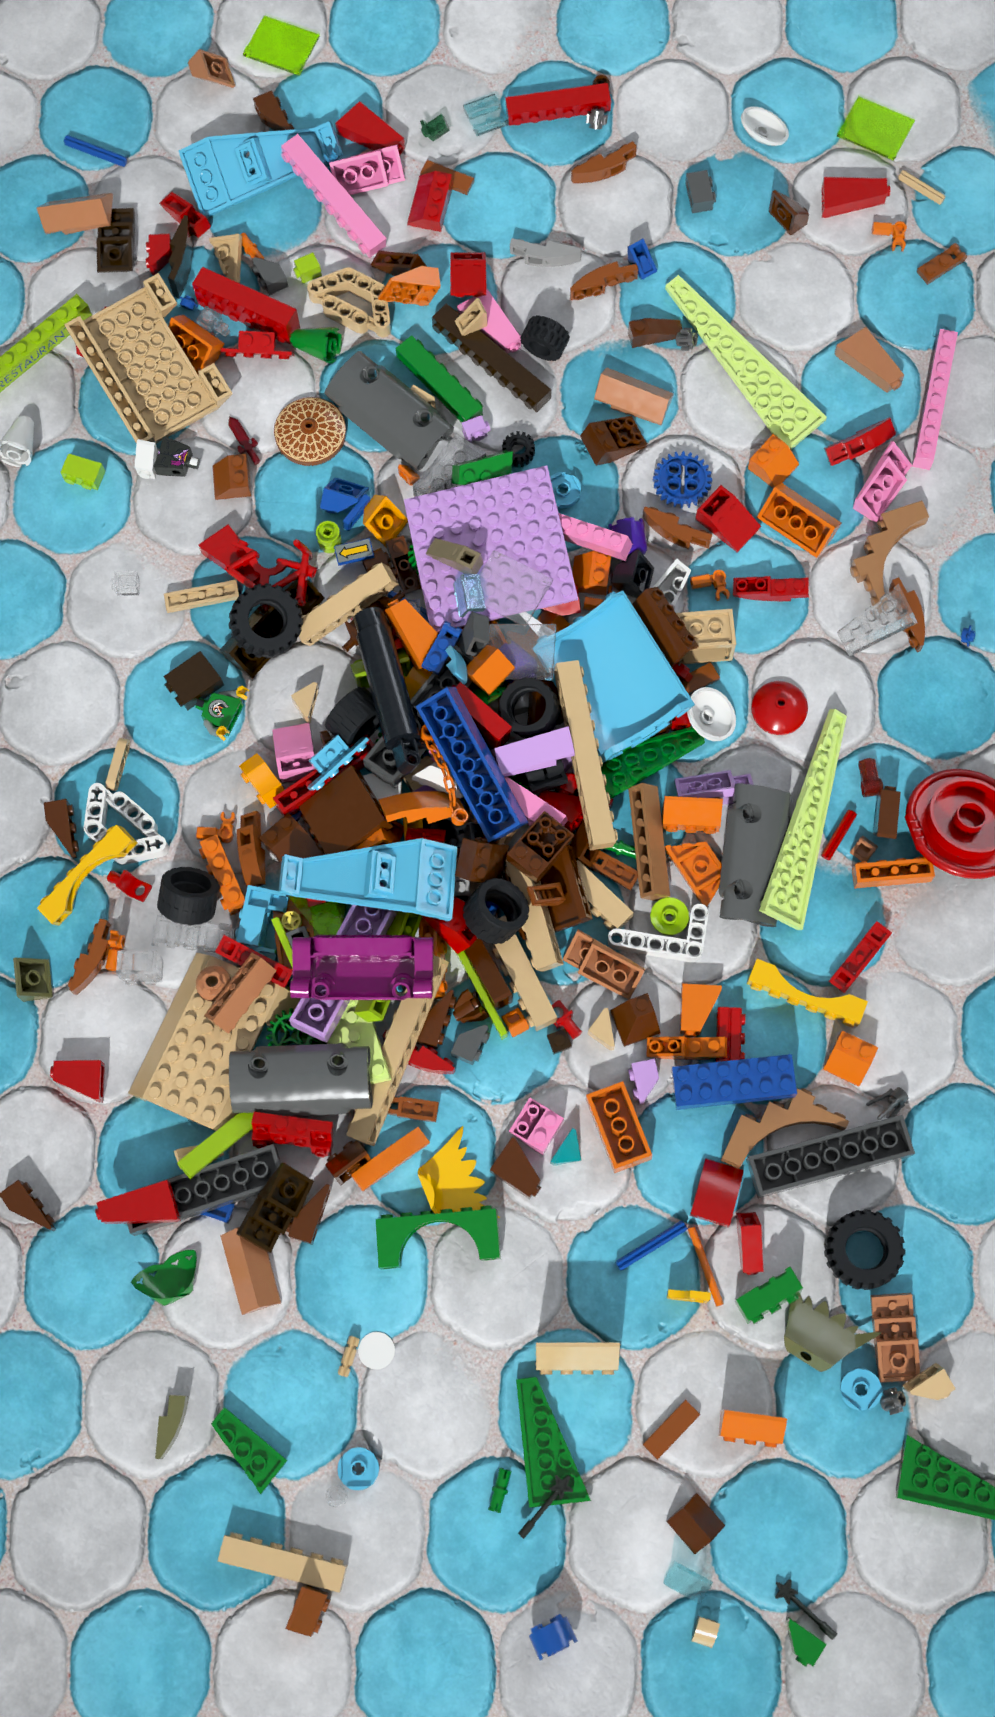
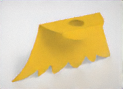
M463 1126L429 1161L418 1169V1177L434 1214L440 1213V1210L452 1209L453 1212H460V1208L472 1207L473 1210H481L480 1207L485 1206L479 1202L486 1200L487 1197L474 1193L485 1181L469 1176L476 1166V1160L461 1161L467 1150V1147L458 1150L463 1135Z

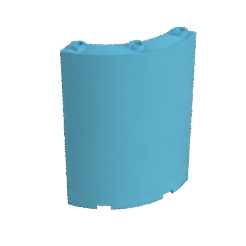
M624 591L609 593L605 597L606 600L584 617L576 618L572 625L549 637L547 635L537 640L538 644L533 648L555 686L556 681L553 669L556 663L579 660V665L584 670L583 684L587 685L588 690L586 695L587 702L591 704L590 718L595 723L594 737L598 739L599 743L597 752L601 756L603 763L623 754L624 749L630 746L634 748L670 725L669 721L676 716L677 718L681 717L695 705Z

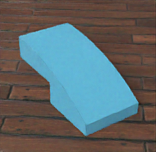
M450 645L445 651L452 660L446 666L465 685L467 683L465 661Z

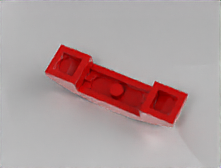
M876 921L829 982L842 993H845L887 941L892 932Z
M223 935L215 950V953L240 966L244 964L251 953L260 956L276 970L271 982L283 988L286 987L293 973V970L226 935Z

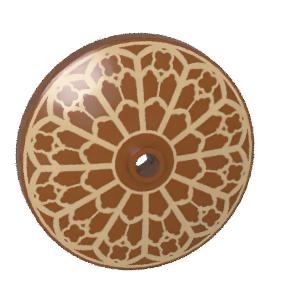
M302 398L288 404L280 412L274 425V437L278 449L288 460L304 466L320 465L334 458L342 449L346 440V424L343 415L332 403L320 398Z

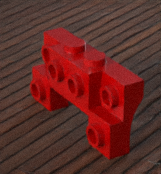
M253 1112L251 1122L253 1128L252 1143L256 1148L260 1149L274 1143L288 1144L299 1147H311L312 1154H315L317 1157L332 1155L333 1122Z

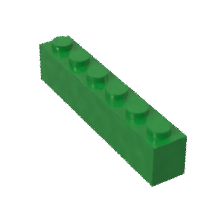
M411 335L395 348L396 357L461 423L481 415L483 416L482 403L478 399H474L466 387L463 388L459 384V380L455 375L451 376L447 372L448 370L445 365L439 363L431 351H427L419 339L416 340Z

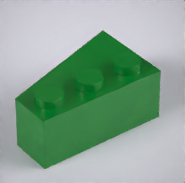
M502 451L452 465L451 484L467 485L511 474L513 451Z
M791 1267L786 1268V1272L777 1277L773 1276L768 1279V1282L755 1287L736 1299L735 1303L747 1324L751 1322L756 1324L764 1319L763 1315L766 1313L774 1314L782 1309L780 1305L786 1302L791 1304L799 1299L798 1295L801 1294L803 1287Z

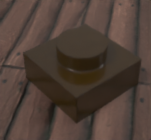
M565 1029L547 1035L553 1055L572 1048Z

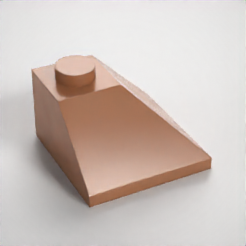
M199 49L188 61L193 77L231 88L235 87L225 57Z

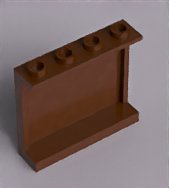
M658 587L646 589L632 603L672 668L690 650L699 647L693 635L689 633L684 622L678 617L673 606L669 604Z
M352 765L299 806L302 812V819L305 823L309 824L310 833L317 838L318 847L326 855L353 850L381 827L387 831L393 827L391 821L387 822L379 801L362 773Z
M567 845L549 871L540 880L541 885L560 882L566 899L560 905L548 906L555 933L593 920L573 847ZM504 866V879L511 882V878L506 873V866ZM521 927L518 930L519 935L521 938L526 940V933L523 931Z

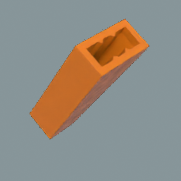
M395 599L388 603L389 608L385 609L384 612L416 670L422 668V663L435 642L438 633L406 599L400 602L398 599Z

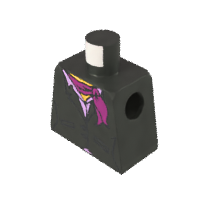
M163 436L154 469L157 475L185 477L188 468H199L200 459L192 457L193 454L188 445Z

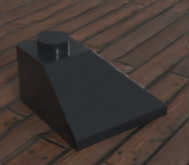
M635 550L626 558V561L623 560L615 566L611 583L619 592L624 591L626 595L638 598L646 589L650 588L654 567L640 550Z

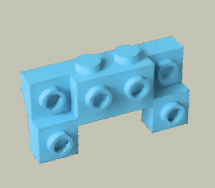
M248 885L244 906L239 913L240 924L235 931L236 941L276 961L277 950L264 948L271 910L286 913L290 895L278 893L276 890Z

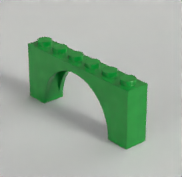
M492 1205L481 1206V1210H473L472 1207L460 1208V1212H453L452 1209H443L438 1214H433L432 1211L420 1212L421 1215L415 1216L411 1212L401 1213V1217H393L392 1214L380 1215L381 1219H376L378 1267L381 1270L401 1268L403 1250L410 1237L420 1228L437 1222L455 1224L468 1232L477 1246L481 1261L501 1259L498 1211L496 1208L493 1209Z

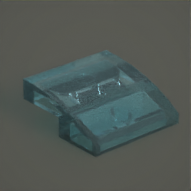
M495 94L463 105L476 136L509 125L508 119L501 108V103Z

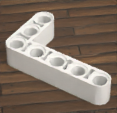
M696 904L692 907L686 939L625 929H613L608 935V945L610 948L619 951L697 962L703 952L709 914L708 908L703 904ZM701 911L704 917L697 918L694 912ZM697 929L701 932V936L695 937L691 931ZM617 935L621 937L622 941L615 943L611 938ZM632 939H639L641 944L634 946L630 941ZM658 942L660 944V948L653 949L651 948L650 943ZM671 945H677L679 947V951L672 952L669 949V947ZM696 948L699 954L693 956L688 950Z

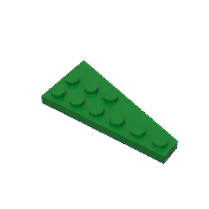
M692 726L649 738L634 748L630 746L624 749L623 754L604 762L601 767L602 774H605L606 777L605 790L609 793L610 799L703 745L705 738L697 733Z
M537 1377L516 1379L529 1508L543 1506L554 1491L550 1490V1488L556 1484L555 1475L561 1480L569 1476L568 1486L573 1489V1492H565L562 1499L558 1495L550 1505L591 1501Z

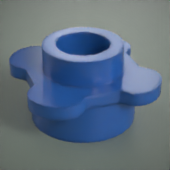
M187 295L185 297L179 296V299H181L180 306L192 311L194 307H198L194 298Z
M972 625L969 628H964L962 631L961 642L967 643V647L970 646V642L975 640L976 631L972 630Z

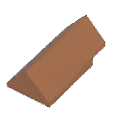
M105 193L50 201L36 207L44 232L50 234L62 231L66 235L109 226L111 224L113 194Z
M606 368L600 375L594 400L611 405V409L662 426L674 393Z
M579 929L576 931L562 959L578 968V974L628 1000L631 998L645 971V968Z
M238 1227L220 1235L241 1314L244 1315L280 1304L281 1300L268 1252L236 1234L240 1228Z

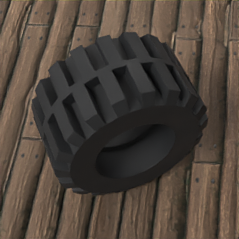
M536 315L529 319L520 340L523 347L534 356L547 361H556L562 356L569 342L570 335L557 321L545 316Z

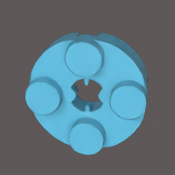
M559 472L550 476L557 509L569 508L580 500L581 484L574 475ZM560 487L568 489L564 494L558 492Z
M857 1367L844 1375L841 1380L840 1392L843 1401L850 1408L859 1411L869 1410L879 1403L882 1396V1386L874 1372L866 1368ZM858 1384L860 1386L861 1384L865 1385L867 1392L864 1395L862 1392L861 1395L856 1393V1386Z
M362 1447L352 1448L344 1453L339 1460L338 1476L349 1489L357 1491L367 1489L374 1484L379 1475V1462L375 1454L368 1449ZM359 1462L364 1467V1472L361 1471V1475H357V1472L353 1471V1466H356L355 1463Z

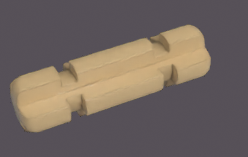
M349 1336L347 1341L348 1347L345 1348L341 1360L342 1366L338 1370L339 1375L349 1376L351 1370L349 1368L352 1366L357 1351L355 1349L360 1341L359 1338Z

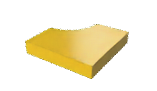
M668 1289L667 1298L707 1303L710 1301L711 1293Z

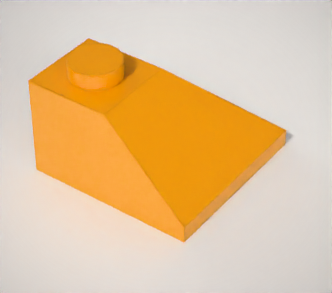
M374 495L364 508L363 524L385 548L384 541L397 537L408 522V519L387 496Z

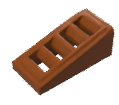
M560 882L527 887L532 906H556L566 901Z

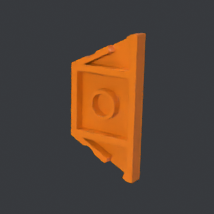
M707 842L685 843L678 846L666 845L665 851L699 902L708 907L720 884L722 864Z

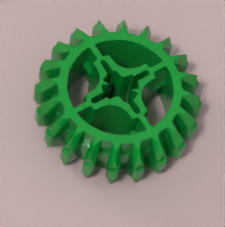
M292 1008L289 1009L288 1015L285 1010H282L283 1017L276 1014L275 1018L278 1021H270L274 1027H267V1031L272 1032V1034L266 1035V1038L269 1040L273 1039V1041L268 1043V1046H288L291 1043L313 1045L312 1043H318L319 1039L308 1035L307 1041L304 1044L301 1039L303 1032L286 1023L294 1012ZM282 1026V1028L285 1031V1034L281 1039L282 1041L279 1042L278 1032ZM288 1029H290L293 1032H297L296 1038L299 1040V1042L293 1039L292 1037L289 1038V1036L291 1035H289L290 1032L288 1031Z

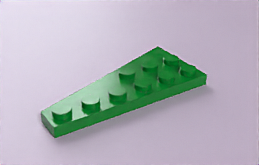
M909 1435L905 1436L896 1498L995 1520L994 1486L933 1451L926 1445L916 1441Z

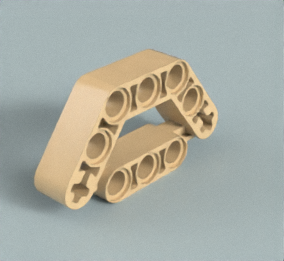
M349 267L308 283L309 299L313 303L322 305L323 313L326 317L360 334L366 333L370 329L379 337L390 335L391 324L388 302L378 300L379 295H377L384 289V284ZM350 292L372 303L373 318L368 316L365 311L336 296Z

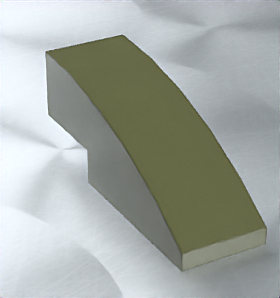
M169 1395L167 1416H159L155 1459H163L178 1437L186 1415L189 1396Z

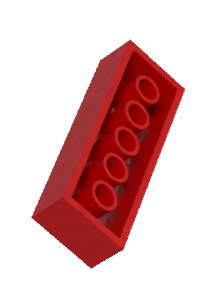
M202 267L192 283L197 303L200 306L211 308L217 314H224L235 322H242L248 328H255L260 332H275V338L279 342L291 344V333L296 329H300L296 308Z

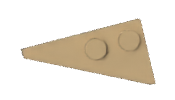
M240 234L209 238L210 243L214 247V253L219 259L223 274L227 278L240 283L242 236Z

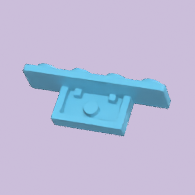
M339 735L334 736L308 760L321 775L307 788L309 790L316 789V791L325 785L324 781L328 777L332 778L335 776L342 764L346 765L353 759L352 755L354 753H359L366 748V743L369 739L362 737L349 748Z

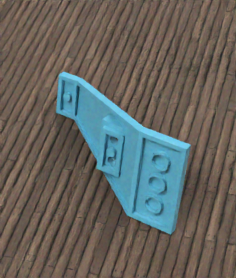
M328 121L315 128L209 136L179 150L199 212L208 218L297 177L290 163H286L281 156V145L297 134L323 164H325L323 155L330 156L332 154L331 150L336 152L338 158L343 156L332 122Z
M419 838L309 858H299L285 854L282 857L278 893L300 898L408 912L450 921L453 915L457 847Z

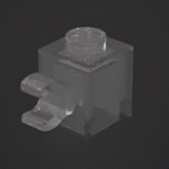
M205 306L196 319L199 326L215 337L218 332L225 337L230 332L228 329L229 325L223 322L221 314Z

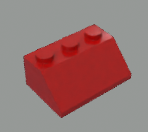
M433 171L419 176L407 222L408 226L438 232L442 231L453 188L452 174Z

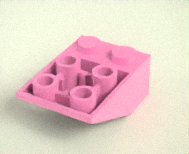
M309 723L272 730L281 783L300 780L315 770V767L308 761L315 755Z

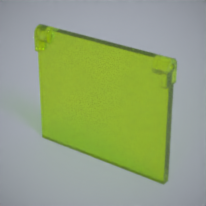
M263 16L248 46H246L243 56L300 76L320 35Z
M858 96L837 133V137L894 161L915 120Z

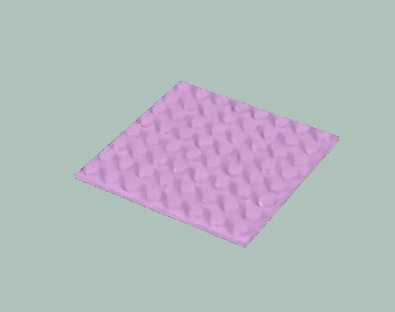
M547 465L404 499L428 620L437 633H440L445 621L451 623V626L455 628L465 627L472 611L488 616L489 621L578 600ZM437 538L464 545L481 553L483 565L475 578L426 555L433 540Z

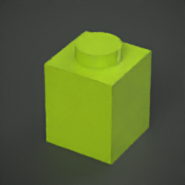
M313 252L294 260L295 268H293L296 278H300L302 284L322 276L320 265Z

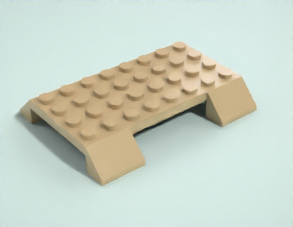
M159 273L143 281L144 288L89 318L82 320L78 316L64 324L136 444L138 439L155 444L162 441L163 436L169 437L216 411L233 394L214 363L198 371V376L166 324L164 318L177 305V302Z
M196 953L128 1094L143 1101H149L216 1132L238 1114L232 1112L230 1100V1051L251 1052L265 1023L273 1028L274 1025L270 1021H278L275 1015L278 1014L280 1017H283L282 1010H285L288 1015L289 1009L295 1010L301 998H291L289 990L270 981L249 1006L248 1011L239 1019L236 1027L228 1034L204 1017L214 1002L207 1001L199 995L196 989V978L204 968L219 966L225 969L232 979L240 968L213 956ZM210 976L206 983L209 987H213L218 983V979L215 976ZM281 1026L279 1031L285 1033L284 1029Z

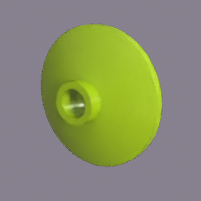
M666 897L654 904L651 909L650 919L653 927L658 932L664 935H676L686 928L689 921V912L686 905L679 899ZM671 915L673 920H666V916Z

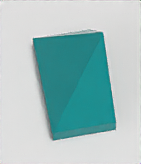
M572 1128L550 1161V1164L553 1166L581 1161L577 1133L574 1128Z

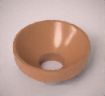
M219 966L206 967L196 978L197 992L203 999L215 1002L231 981V977L225 969ZM210 976H215L218 979V983L213 987H209L206 983Z

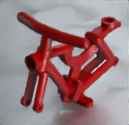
M240 539L238 542H232L233 546L246 551L247 554L230 565H226V572L247 588H252L256 584L239 572V570L249 564L260 574L261 586L266 583L269 584L270 576L283 572L286 567L298 569L272 586L276 587L278 585L283 588L298 579L296 600L298 605L305 606L308 576L313 578L317 572L316 567L309 565V560H312L313 555L306 545L298 539L293 541V545L302 552L301 562L278 558L275 567L264 568L258 562L260 554L256 550L249 548L247 542Z

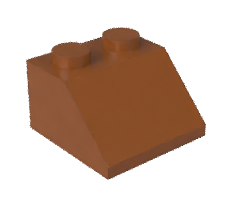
M246 454L228 455L213 465L215 500L251 496L249 462Z
M308 1584L302 1586L285 1629L312 1637L314 1632L318 1633L323 1622L319 1620L322 1611H327L331 1601L328 1599L329 1593Z

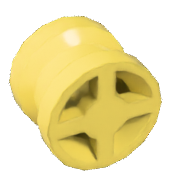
M294 911L286 912L281 919L283 927L289 931L300 928L302 924V918Z

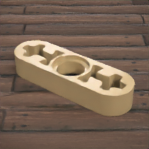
M119 738L106 779L105 787L108 790L117 791L130 749L129 739Z

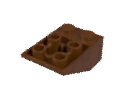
M632 416L589 423L580 435L596 466L611 463L647 447V443Z
M544 811L507 853V861L537 884L574 837V834Z

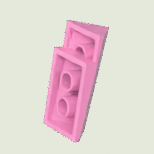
M397 145L329 162L332 175L349 195L386 187L388 184L405 180Z
M891 441L856 497L853 506L854 510L876 523L879 521L880 515L886 511L907 481L905 475L912 466L894 441Z

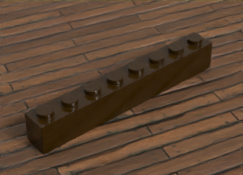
M447 303L432 316V327L438 334L444 335L446 340L450 344L456 345L463 355L467 354L475 365H480L490 377L496 378L498 383L502 387L508 388L515 398H520L527 408L538 412L551 399V389L480 330L462 336L455 323L460 314Z

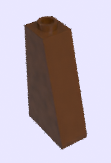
M476 939L464 951L497 1011L513 1002L512 993L482 940Z

